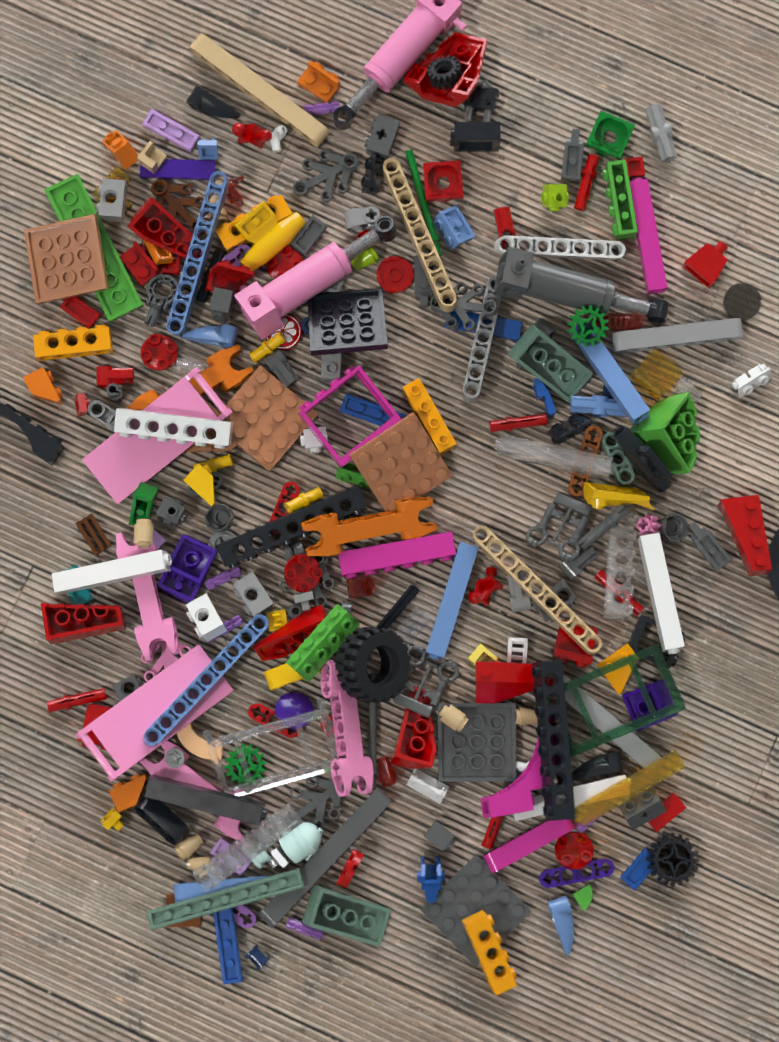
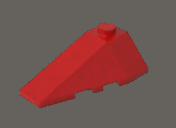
M149 197L135 213L127 227L142 240L186 259L193 234L156 200ZM198 249L194 252V258L198 259L202 256V250Z
M413 687L415 690L414 692L409 691L408 697L414 699L419 687ZM422 688L417 701L431 706L429 697H423V693L426 694V692ZM405 708L390 764L407 769L432 768L436 753L432 713L427 718Z

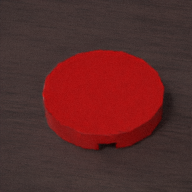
M390 256L384 259L376 271L379 286L391 294H399L406 291L414 279L411 264L400 256Z

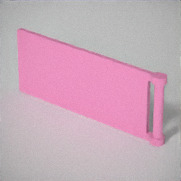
M198 367L190 371L185 377L142 410L221 421L233 413L205 381ZM194 378L220 410L221 414L218 417L189 380ZM133 419L131 425L134 429H138L140 422L137 419ZM156 421L151 422V430L154 432L158 431L159 424ZM172 423L169 426V430L172 434H176L178 427ZM190 426L188 429V433L191 436H196L197 429L194 426ZM115 432L85 456L82 461L113 500L119 504L138 488L140 482L145 483L195 442L188 441L187 444L176 443V439H169L168 442L157 441V437L150 436V439H140L136 434H131V437L119 436V432Z
M200 645L195 646L75 734L78 739L81 738L107 773V778L110 782L233 691L232 687L222 676L158 745L148 747L144 744L143 735L146 730L212 662ZM202 676L201 682L204 685H210L211 679L208 676ZM195 690L188 691L189 698L197 699L198 694ZM176 704L174 710L181 714L184 712V707L181 704ZM161 719L162 727L169 728L171 726L169 719ZM93 731L119 766L118 770L114 771L88 736V732ZM152 732L148 733V741L156 742L157 735Z

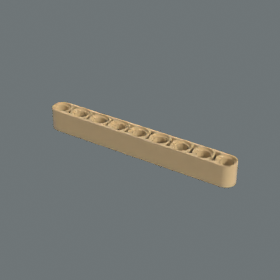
M200 33L189 47L195 56L314 146L319 147L329 135L330 131L322 123L204 34Z
M389 158L383 163V175L440 309L446 313L452 312L456 308L457 301L454 289L400 163L394 158ZM392 167L396 170L394 172H389L387 169ZM396 184L403 185L401 188L394 187ZM408 200L410 203L405 205L401 201ZM410 216L417 218L415 221L408 220ZM420 232L423 233L424 236L419 238L416 237L415 234ZM429 249L431 253L424 254L422 250ZM434 265L437 266L438 269L432 271L429 269V267ZM438 282L445 283V286L438 287L436 286V284ZM445 299H451L453 302L451 304H445L443 301Z
M486 526L476 527L473 532L475 544L586 653L591 655L598 653L602 646L601 639ZM485 532L487 534L486 539L479 540L476 537L477 533ZM493 545H498L501 551L495 554L490 551V548ZM512 559L515 564L512 567H507L504 565V561ZM520 572H525L528 575V579L521 581L517 575ZM536 585L540 586L542 592L534 594L531 588ZM553 599L556 602V606L548 608L545 605L546 600ZM567 613L570 616V620L563 622L560 620L559 615ZM579 626L583 628L584 634L580 636L575 635L573 629ZM590 640L596 641L598 648L590 649L587 646V642Z

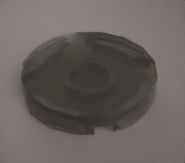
M735 284L724 295V310L731 318H741V321L749 320L760 310L761 296L758 290L750 284Z

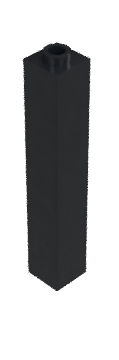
M152 775L148 779L145 793L147 798L255 825H260L262 820H266L268 809H265V802L157 775Z

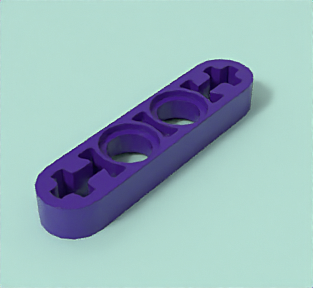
M609 859L593 860L587 865L592 870L590 876H582L581 869H569L573 874L569 881L563 880L561 876L562 872L568 868L563 866L548 869L540 873L539 882L543 887L552 888L608 877L614 872L615 866ZM603 862L611 866L608 869V873H605L604 870L597 871L599 875L595 876L594 863H597L596 867H602ZM558 871L560 883H557V879L550 880V884L542 880V878H545L546 873L549 876H556L554 872Z

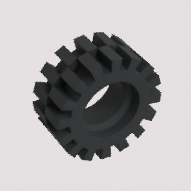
M443 55L441 56L442 59L437 57L435 62L433 60L430 62L431 65H428L427 73L433 88L446 90L448 87L450 90L453 85L457 84L463 73L458 59L456 60V57L453 56L451 58L450 55H447V58H445Z

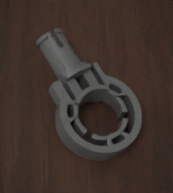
M161 274L149 281L146 305L150 309L144 320V324L147 326L151 324V327H155L159 314L162 311L167 312L168 308L172 306L175 297L173 285L176 290L178 287V283L173 277ZM158 282V285L170 286L172 289L171 294L167 297L157 296L155 294L156 283Z

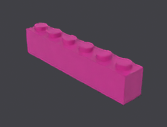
M452 532L343 551L338 556L342 577L346 576L347 579H353L362 573H365L366 576L375 575L378 570L392 572L396 570L395 567L403 566V569L415 567L414 564L422 563V565L433 564V560L441 559V562L453 560L452 557L456 556Z

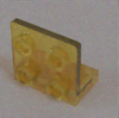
M653 349L645 360L632 372L630 378L659 402L683 372L656 349Z

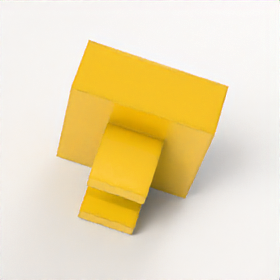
M285 609L266 612L269 632L276 631L288 623Z
M115 807L100 820L102 826L107 830L113 826L119 832L124 827L123 823L119 820L122 817L121 813H118Z

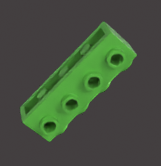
M626 159L607 162L605 170H602L603 180L607 181L608 188H605L606 198L610 199L611 206H608L609 216L613 217L614 224H611L612 235H616V241L633 239L638 231Z
M337 604L290 656L286 663L309 683L339 649L341 643L346 641L345 638L352 634L360 623Z

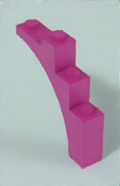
M549 717V723H550V725L552 724V718H551V717ZM551 736L550 742L553 745L554 739ZM539 737L534 753L520 776L505 789L493 795L480 798L483 818L534 810V797L531 794V790L541 789L543 785L540 775L541 760L538 754ZM554 756L552 757V762H553V764H555V762H556V759H555Z

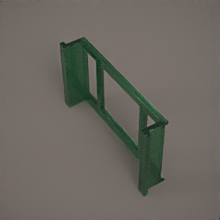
M659 644L564 683L565 691L572 689L592 738L575 745L568 730L571 757L686 709ZM652 654L674 704L657 711L635 664L636 661ZM629 665L650 714L598 735L577 686ZM547 697L548 704L550 705L551 700Z

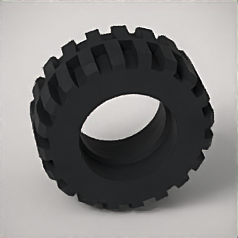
M363 627L362 629L354 630L353 634H349L345 638L346 642L341 643L339 647L341 649L340 653H337L336 656L338 663L335 664V669L338 670V681L342 682L340 686L350 697L361 701L385 703L391 698L394 699L398 696V691L402 692L405 687L404 683L408 682L410 677L408 673L411 671V665H409L411 655L407 652L409 650L407 644L403 643V638L392 630L375 627ZM376 648L380 654L381 667L376 678L370 681L366 673V662L369 654Z

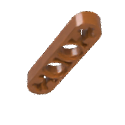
M596 425L587 428L568 485V492L573 497H580L584 494V482L582 480L579 485L582 491L574 492L572 486L577 484V480L585 479V482L589 481L602 439V430ZM596 430V434L599 437L594 438L593 444L585 443V441L589 442L591 438L588 432ZM586 447L591 448L593 456L585 457L583 449ZM578 466H586L588 473L586 475L578 474Z

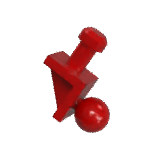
M236 123L232 127V133L238 137V143H250L262 149L264 142L272 139L270 130H264L255 124Z
M490 566L486 568L487 577L476 581V589L468 595L470 603L479 604L482 602L485 606H489L491 593L503 588V584L495 579L497 575L495 567Z

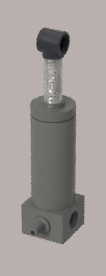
M510 246L499 259L493 290L494 295L517 301L522 295L579 310H581V306L588 310L589 305H592L593 311L596 308H600L598 313H605V315L608 313L609 308L613 306L627 311H635V313H643L647 320L652 323L663 324L666 322L669 306L667 301L662 299L643 301L616 294L614 291L615 282L612 280L533 260L535 253Z

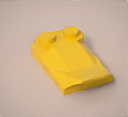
M584 482V499L588 504L592 505V508L602 510L608 505L637 504L652 510L655 509L649 502L650 496L640 488Z

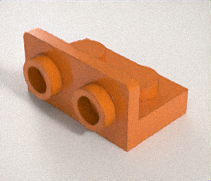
M311 60L308 62V68L297 81V84L324 103L330 102L340 89L338 76L332 72L329 74L320 63H314Z

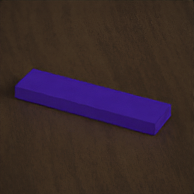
M165 159L155 174L140 165V178L209 181L210 176L216 170V162L211 160Z

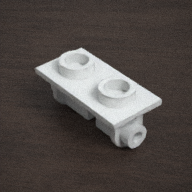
M759 364L748 371V374L751 376L750 378L743 374L735 379L732 387L735 390L738 389L739 398L749 395L758 386L766 384L771 379L770 368H767L765 364Z
M414 769L406 784L439 804L449 789V786L438 782L435 778L418 769Z

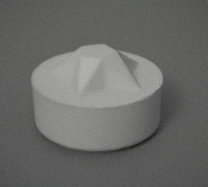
M170 749L165 755V762L171 768H179L185 762V754L180 749Z

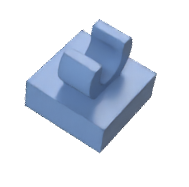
M214 138L212 140H198L199 160H218L217 140Z

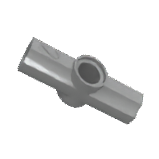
M654 104L647 107L645 112L650 125V136L652 142L656 144L661 162L672 161L677 158V153L672 141V129L666 121L661 104Z

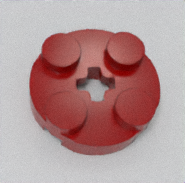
M353 849L336 882L337 885L345 889L347 888L364 855L363 853Z

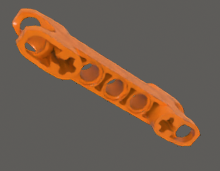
M239 345L220 350L206 359L209 368L203 370L200 374L213 391L221 387L224 393H228L240 387L254 373L252 367L240 371L234 370L231 367L232 360L242 352ZM194 378L189 380L201 397L206 395ZM154 389L149 390L138 396L125 409L142 411L161 395L158 396Z
M431 497L402 498L395 501V510L338 521L336 513L318 515L301 523L303 531H318L321 534L318 543L305 548L307 556L337 555L343 552L342 544L398 532H400L401 539L403 540L420 538L437 530L435 522H420L418 520L420 511L433 505V499Z

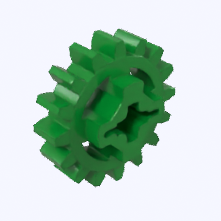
M589 305L588 310L581 306L580 312L575 309L576 315L569 316L572 322H567V325L571 326V329L567 330V332L573 333L571 340L577 338V345L582 341L584 347L587 346L588 342H590L591 346H594V341L601 343L600 337H606V334L603 332L604 330H609V328L604 326V324L609 321L603 320L602 317H604L605 313H598L600 308H596L593 311L592 305ZM584 313H591L586 319L579 317ZM597 318L600 321V328L596 326L595 321ZM589 321H591L590 326L592 327V329H588L587 331H585V326L583 325V323H588ZM575 323L579 325V335L575 330ZM593 333L596 335L592 339H585L588 334Z
M242 744L241 749L235 746L234 753L228 752L231 757L225 758V761L229 762L228 765L224 766L225 769H229L226 775H232L231 781L238 780V785L240 786L243 782H245L246 786H249V781L256 784L255 778L262 779L263 777L260 772H266L262 765L267 764V762L261 760L265 755L258 754L259 748L252 750L253 745L251 744L248 748H246L245 744ZM245 752L242 758H235L239 753ZM252 754H254L257 758L258 765L254 764L253 760L251 759ZM247 759L250 768H246L243 772V766L240 763L245 762ZM232 765L237 766L239 770L238 775L234 772ZM256 771L253 776L246 778L247 773Z

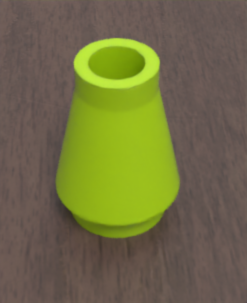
M371 246L352 260L351 264L358 271L377 263L376 261L380 258Z

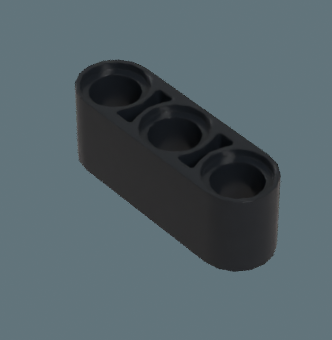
M144 797L134 807L135 812L172 845L176 846L189 832L188 826L159 800Z

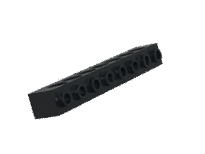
M359 485L216 545L224 566H229L230 569L241 565L240 560L247 558L250 561L257 558V553L265 551L267 554L276 550L275 546L280 543L285 546L294 542V537L300 535L302 539L311 535V531H303L301 523L305 522L307 515H312L314 518L318 515H323L322 511L324 508L328 507L333 513H336L338 521L346 520V515L351 513L354 516L363 513V508L367 507ZM342 500H347L350 503L348 511L341 509L340 503ZM293 522L297 525L296 533L288 532L287 525ZM277 530L280 533V538L277 541L271 540L269 537L270 531ZM258 537L262 540L260 548L252 546L251 541L253 538ZM236 545L244 547L245 552L242 556L234 554L233 549Z
M562 660L539 661L532 663L531 674L534 678L533 695L536 700L535 716L537 717L538 724L536 733L539 737L538 754L541 760L540 775L543 784L541 793L544 797L543 814L546 821L576 819ZM546 677L549 680V685H547L545 682ZM547 697L551 700L550 705L547 703ZM549 717L552 718V724H551V725H550V723H549ZM551 736L554 739L553 745L550 742ZM553 756H554L555 759H556L555 764H553V762H552V757H553ZM554 776L557 777V784L554 783ZM556 796L559 798L558 804L555 801Z

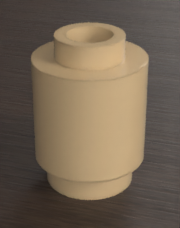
M136 520L133 543L138 548H149V545L153 544L154 525H152V520Z
M451 704L449 707L445 705L439 713L441 716L440 721L454 731L458 730L460 732L469 720L463 712Z

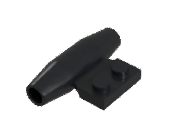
M626 426L619 428L613 436L624 456L642 478L659 492L667 490L672 484L670 478L673 474L651 447L646 446Z

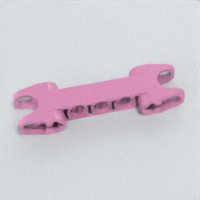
M122 532L116 534V553L118 559L158 550L154 542L152 545H149V548H138L137 545L129 546ZM149 575L132 579L143 625L137 626L134 629L137 643L141 648L145 661H153V647L159 641H166L171 654H179L176 624L173 617L164 619L155 576Z
M328 660L321 668L320 683L322 695L331 700L337 759L331 762L332 780L339 797L350 795L352 780L356 782L360 794H368L372 791L374 772L371 758L363 755L357 699L350 697L340 686L342 682L337 679L338 670L335 669V663L333 660Z
M165 741L161 744L165 755L170 749L177 748L185 754V762L190 757L185 750L174 743ZM165 756L159 763H153L146 758L139 761L151 776L157 775L219 791L186 765L185 762L179 768H171L166 764ZM219 816L214 823L224 834L244 845L249 841L240 831L239 824L241 821Z

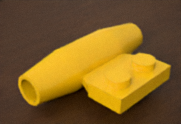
M265 201L260 202L234 225L247 241L254 243L240 261L241 265L247 266L251 271H254L270 261L295 238L306 224L302 216L295 212L277 223L276 215Z

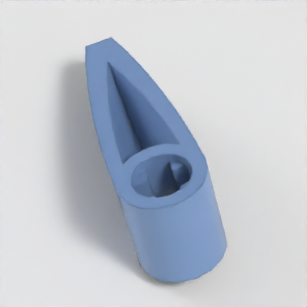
M228 324L201 327L183 333L182 338L208 345L230 348L235 345L238 328Z
M563 896L547 902L564 953L567 956L571 953L573 945L574 924L570 903L567 897Z

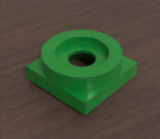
M600 111L585 146L594 149L602 156L620 160L635 124ZM608 131L613 132L616 135V140L613 143L605 142L603 139L604 133Z

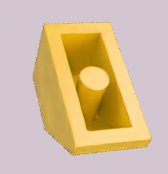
M198 463L183 481L208 504L213 506L215 504L214 477L211 475L213 471L205 463L203 466Z

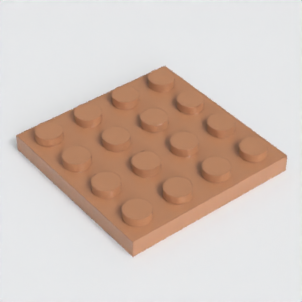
M92 214L24 229L36 304L109 289L97 215Z
M261 365L225 405L233 411L232 414L223 420L234 422L232 441L269 472L297 441L300 435L303 434V429L308 428L298 415L301 411L299 407L305 402L290 389L286 388L284 384ZM312 409L307 413V416L313 422L318 413Z
M413 412L349 454L384 511L395 510L396 500L407 497H422L453 476Z

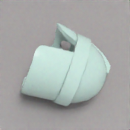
M297 823L278 836V841L284 852L294 863H299L305 857L306 861H308L319 850L323 830L313 823Z

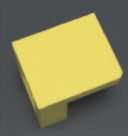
M480 644L468 660L475 665L476 662H496L498 658Z

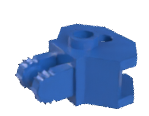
M420 856L421 871H417V883H421V890H425L426 901L432 904L437 900V890H441V882H445V870H441L440 856H436V864L425 865L424 856Z

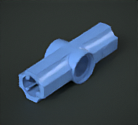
M599 395L592 397L571 396L570 413L590 414L592 417L600 418L607 416L627 417L615 399Z

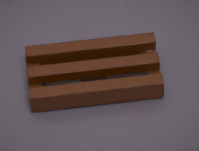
M92 513L75 523L95 556L112 547ZM89 520H92L93 524L97 528L98 532L100 533L101 537L106 543L105 546H103L100 540L98 539L97 535L95 534L94 530L88 522ZM83 524L86 525L87 529L91 533L92 537L94 538L95 542L100 548L99 550H96L92 541L90 540L84 528L82 527Z

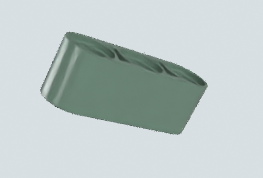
M609 432L601 440V447L616 483L619 486L627 487L634 480V471L613 436L614 432ZM612 438L615 441V445L608 446L605 440ZM613 456H620L622 463L616 464L613 461ZM627 473L630 480L627 482L622 481L620 474Z

